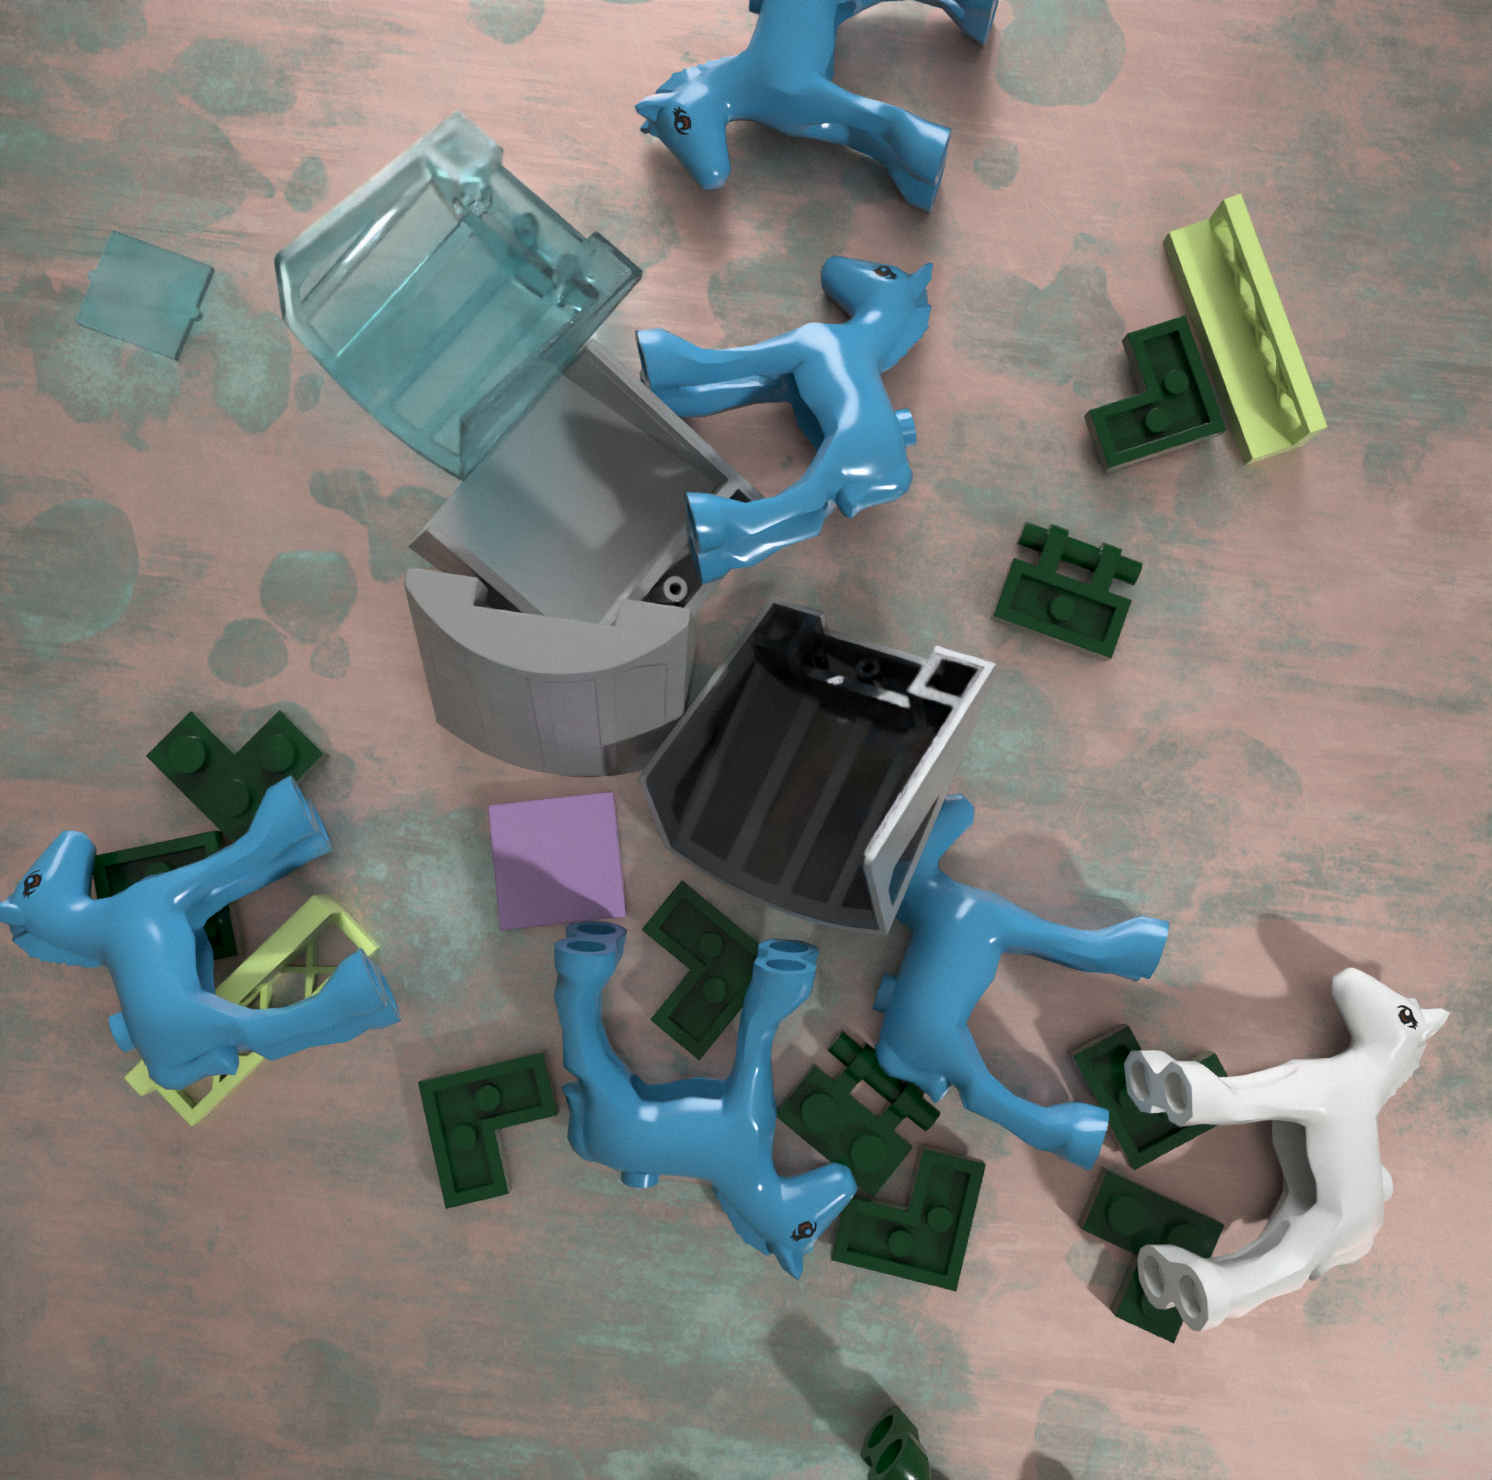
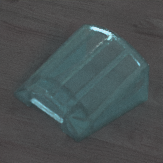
M456 110L280 250L274 258L282 321L314 359L363 409L394 436L437 467L464 482L642 278L643 270L597 230L588 238L584 237L502 165L504 149L459 110Z

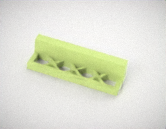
M1242 194L1225 198L1209 219L1170 231L1163 240L1244 464L1247 465L1301 447L1328 426Z
M330 894L313 895L215 989L216 996L248 1007L260 995V1009L272 1008V984L282 973H306L305 999L319 993L331 975L317 988V974H333L338 967L317 966L318 939L334 923L349 937L358 949L362 948L369 958L381 947ZM306 951V965H292ZM255 1052L238 1054L239 1066L236 1075H227L226 1077L225 1074L212 1076V1090L198 1104L183 1089L166 1090L157 1085L149 1078L148 1069L144 1065L143 1060L124 1079L140 1096L158 1091L182 1118L193 1127L200 1123L266 1058Z

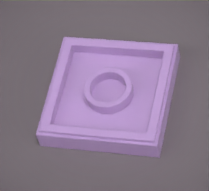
M613 791L488 805L500 931L627 916L615 793Z

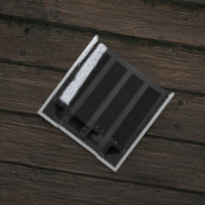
M770 596L640 774L639 782L665 848L727 887L786 914L839 930L887 936L996 678V663L940 646L935 647L928 659L830 630L828 629L823 611Z

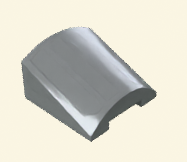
M591 339L558 372L512 424L408 547L443 573L477 577L488 589L486 604L492 609L615 626L619 599L621 598L689 608L693 617L724 577L701 585L697 577L687 538L684 492L710 493L744 503L766 497L601 343Z
M406 567L404 587L436 721L450 733L474 748L506 763L554 775L603 777L641 771L646 767L687 711L697 653L691 609L620 598L615 626L485 608L488 589L477 577Z

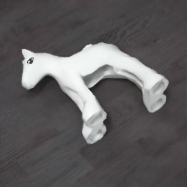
M1346 968L1332 976L1331 995L1349 1030L1351 1044L1345 1051L1331 1058L1292 1059L1277 1067L1243 1076L1218 1077L1207 1067L1196 1061H1176L1164 1051H1130L1124 1062L1128 1095L1140 1112H1167L1169 1121L1179 1127L1197 1124L1224 1126L1272 1120V1143L1283 1171V1192L1261 1235L1235 1253L1203 1258L1172 1244L1145 1245L1140 1248L1137 1259L1139 1281L1148 1301L1156 1309H1168L1176 1306L1182 1320L1192 1330L1200 1332L1220 1326L1225 1318L1242 1317L1267 1299L1300 1290L1307 1278L1313 1281L1322 1277L1327 1270L1334 1266L1353 1264L1364 1257L1372 1248L1374 1237L1383 1226L1384 1202L1388 1201L1393 1194L1392 1178L1386 1167L1381 1164L1377 1118L1386 1101L1391 1096L1396 1095V1090L1402 1087V1084L1407 1082L1408 1078L1412 1077L1413 1072L1420 1067L1419 1061L1426 1048V1040L1443 1027L1450 1014L1449 1011L1441 1008L1422 1009L1416 998H1406L1372 976L1354 968Z

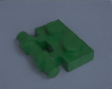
M1025 521L1017 544L1039 552L1036 564L1033 565L1013 558L1007 569L990 620L1103 661L1112 659L1132 600L1108 591L1113 579L1134 586L1139 578L1143 563L1122 556V549L1103 542L1100 547L1069 537V530L1060 526L1050 524L1047 529ZM1063 560L1090 570L1088 584L1055 573L1059 561Z
M842 1030L830 1043L827 1051L843 1063L844 1066L834 1078H831L813 1063L777 1107V1118L831 1163L836 1162L848 1166L857 1185L874 1197L913 1149L911 1143L895 1131L897 1126L908 1117L926 1132L936 1122L941 1112L923 1098L925 1092L915 1084L888 1076L878 1065L875 1049L867 1042L859 1045ZM862 1080L888 1101L877 1115L851 1094L852 1090Z

